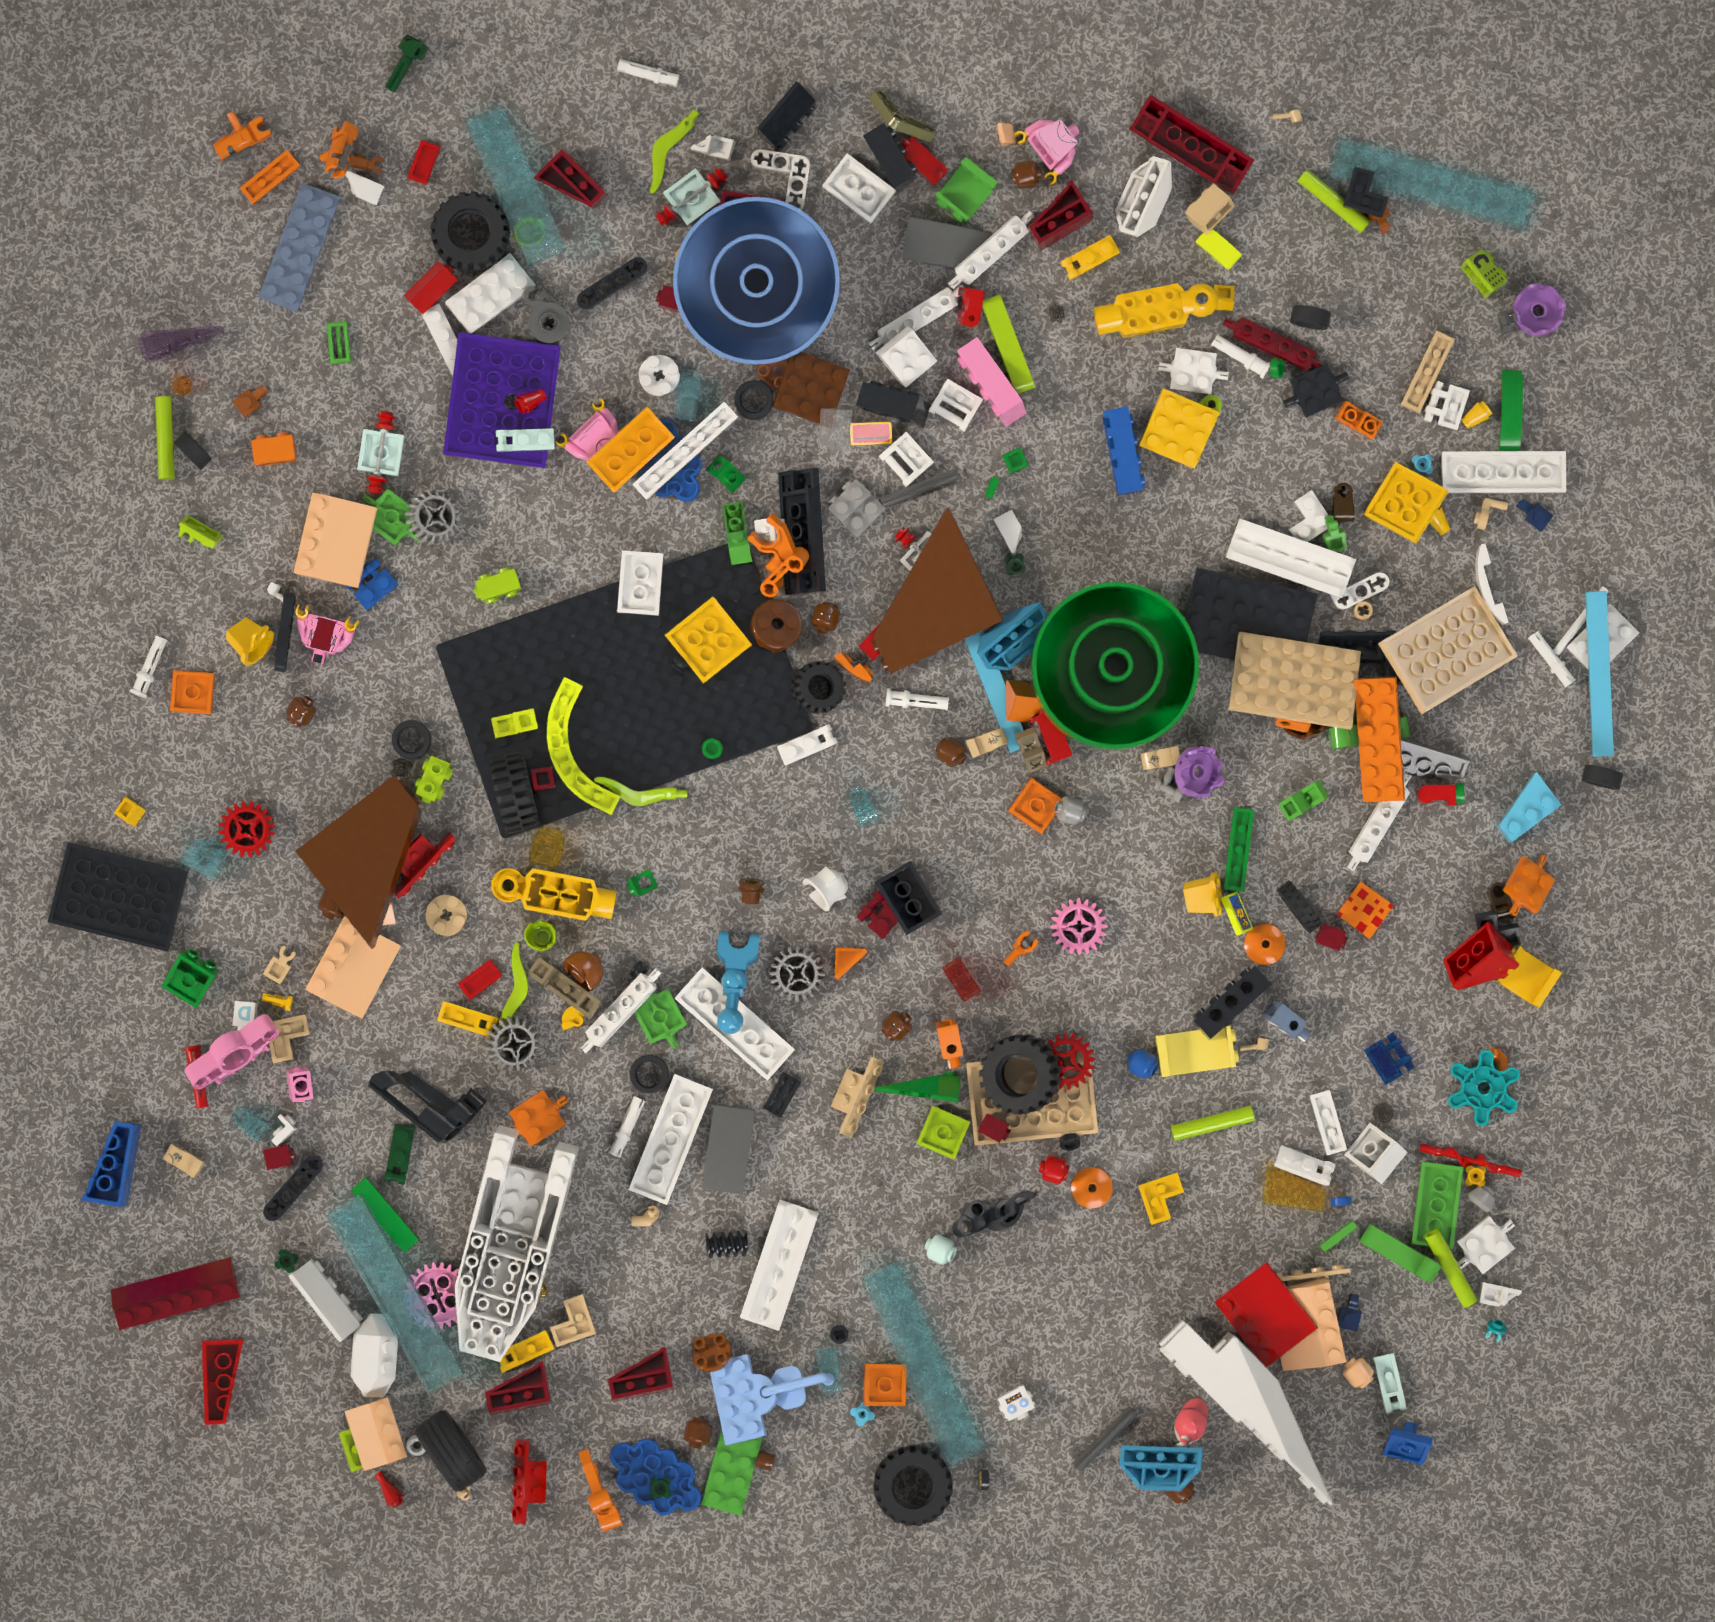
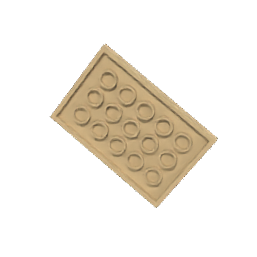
M1475 586L1378 643L1421 714L1518 657Z
M1238 632L1228 710L1351 730L1357 691L1354 686V679H1358L1361 651Z
M1080 1051L1077 1052L1076 1058L1080 1065L1083 1066L1084 1058ZM1070 1056L1067 1058L1061 1057L1065 1061V1066L1073 1065L1070 1061ZM1028 1057L1011 1058L1006 1062L1004 1077L1008 1086L1019 1094H1025L1033 1090L1038 1077L1034 1063ZM981 1062L966 1063L974 1146L999 1143L978 1132L986 1113L1009 1124L1008 1129L1011 1131L1006 1141L1001 1140L1000 1143L1055 1138L1068 1133H1075L1077 1135L1098 1133L1093 1077L1084 1076L1087 1083L1084 1084L1079 1080V1088H1076L1072 1083L1071 1090H1068L1066 1084H1064L1062 1089H1059L1058 1085L1057 1089L1059 1091L1056 1096L1052 1097V1101L1048 1105L1028 1114L1014 1115L1012 1112H1003L1001 1107L996 1108L992 1105L993 1100L991 1098L987 1099L984 1095L986 1089L981 1088L980 1082H983V1077L979 1076V1070L983 1069ZM1067 1070L1064 1073L1063 1077L1072 1078L1077 1076L1079 1073L1077 1071Z

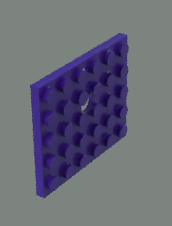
M458 332L443 455L545 469L548 450L497 452L498 437H496V430L551 428L561 346ZM543 389L547 400L540 403L528 414L526 412L521 414L518 409L509 410L504 405L505 397L510 394L518 397L520 394ZM506 437L507 444H512V437Z

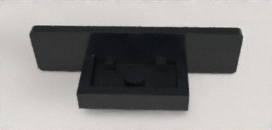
M1328 630L1320 632L1318 642L1319 645L1339 646V648L1361 651L1360 663H1381L1382 650L1378 643L1397 632L1395 630H1388L1386 632H1376L1374 630L1366 632H1355L1353 630L1334 632Z

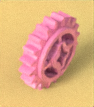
M1077 898L1076 904H1073V901L1070 899L1068 902L1069 907L1062 903L1063 911L1055 910L1059 916L1051 918L1056 922V925L1050 926L1051 929H1056V932L1051 936H1058L1059 939L1055 944L1062 942L1061 950L1069 947V954H1072L1074 949L1077 950L1078 955L1081 954L1082 949H1084L1086 954H1089V947L1094 950L1097 949L1095 942L1103 943L1099 936H1106V933L1101 931V929L1108 927V925L1101 924V921H1104L1106 917H1099L1102 909L1095 911L1096 903L1089 907L1088 899L1085 900L1084 904H1081L1080 898ZM1075 910L1073 921L1062 923L1064 917L1069 912ZM1083 911L1088 912L1093 917L1095 923L1085 921ZM1077 921H1080L1081 925L1089 927L1081 929L1079 933L1077 929L1070 928L1069 926L1077 924ZM1095 930L1093 937L1086 943H1083L1085 932ZM1063 931L1072 932L1075 937V943L1069 941L1064 936Z

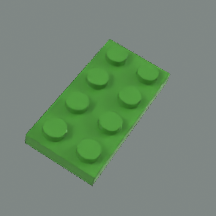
M1421 1161L1411 1244L1429 1246L1424 1238L1425 1234L1431 1230L1439 1229L1449 1249H1453L1463 1167Z
M721 1430L701 1505L742 1515L763 1437L725 1445L723 1431Z

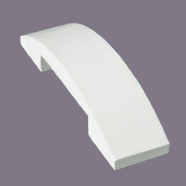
M1481 544L1478 547L1475 563L1478 589L1494 618L1501 625H1505L1508 623L1504 605L1503 603L1494 604L1483 567L1491 564L1486 544Z

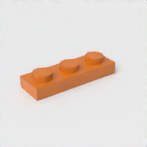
M286 150L241 186L240 190L254 205L301 166L291 153Z

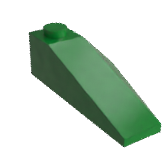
M945 1071L944 1075L878 1086L875 1088V1091L958 1102L961 1077H956L957 1073Z

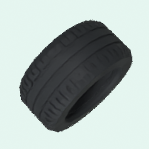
M446 1410L438 1411L435 1415H432L417 1426L415 1434L433 1464L454 1491L462 1492L466 1487L471 1486L472 1483L485 1476L486 1467L459 1425Z

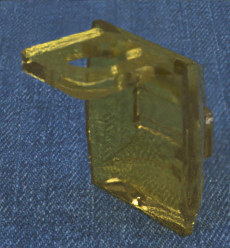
M542 826V829H538L531 844L528 863L556 870L561 860L565 843V836L562 835V831Z

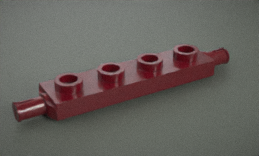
M1226 317L1222 324L1233 330L1234 338L1274 357L1282 358L1283 361L1304 371L1324 364L1316 360V351L1244 317L1239 319L1238 322Z

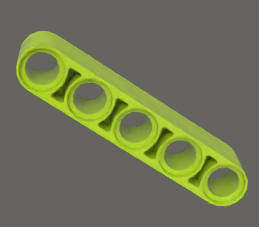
M998 294L983 300L982 309L1012 387L1017 394L1035 388L1001 295Z

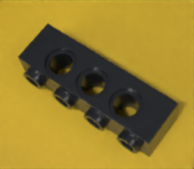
M1248 966L1239 974L1242 977L1237 982L1232 980L1224 988L1226 992L1221 997L1217 994L1209 1001L1211 1006L1206 1010L1202 1007L1194 1015L1196 1018L1193 1021L1194 1025L1209 1041L1271 986L1270 981L1256 966L1252 969ZM1242 983H1249L1252 990L1250 993H1243L1240 986ZM1226 997H1234L1236 999V1006L1228 1007L1225 1003ZM1212 1010L1219 1011L1221 1019L1218 1021L1212 1020L1210 1012Z

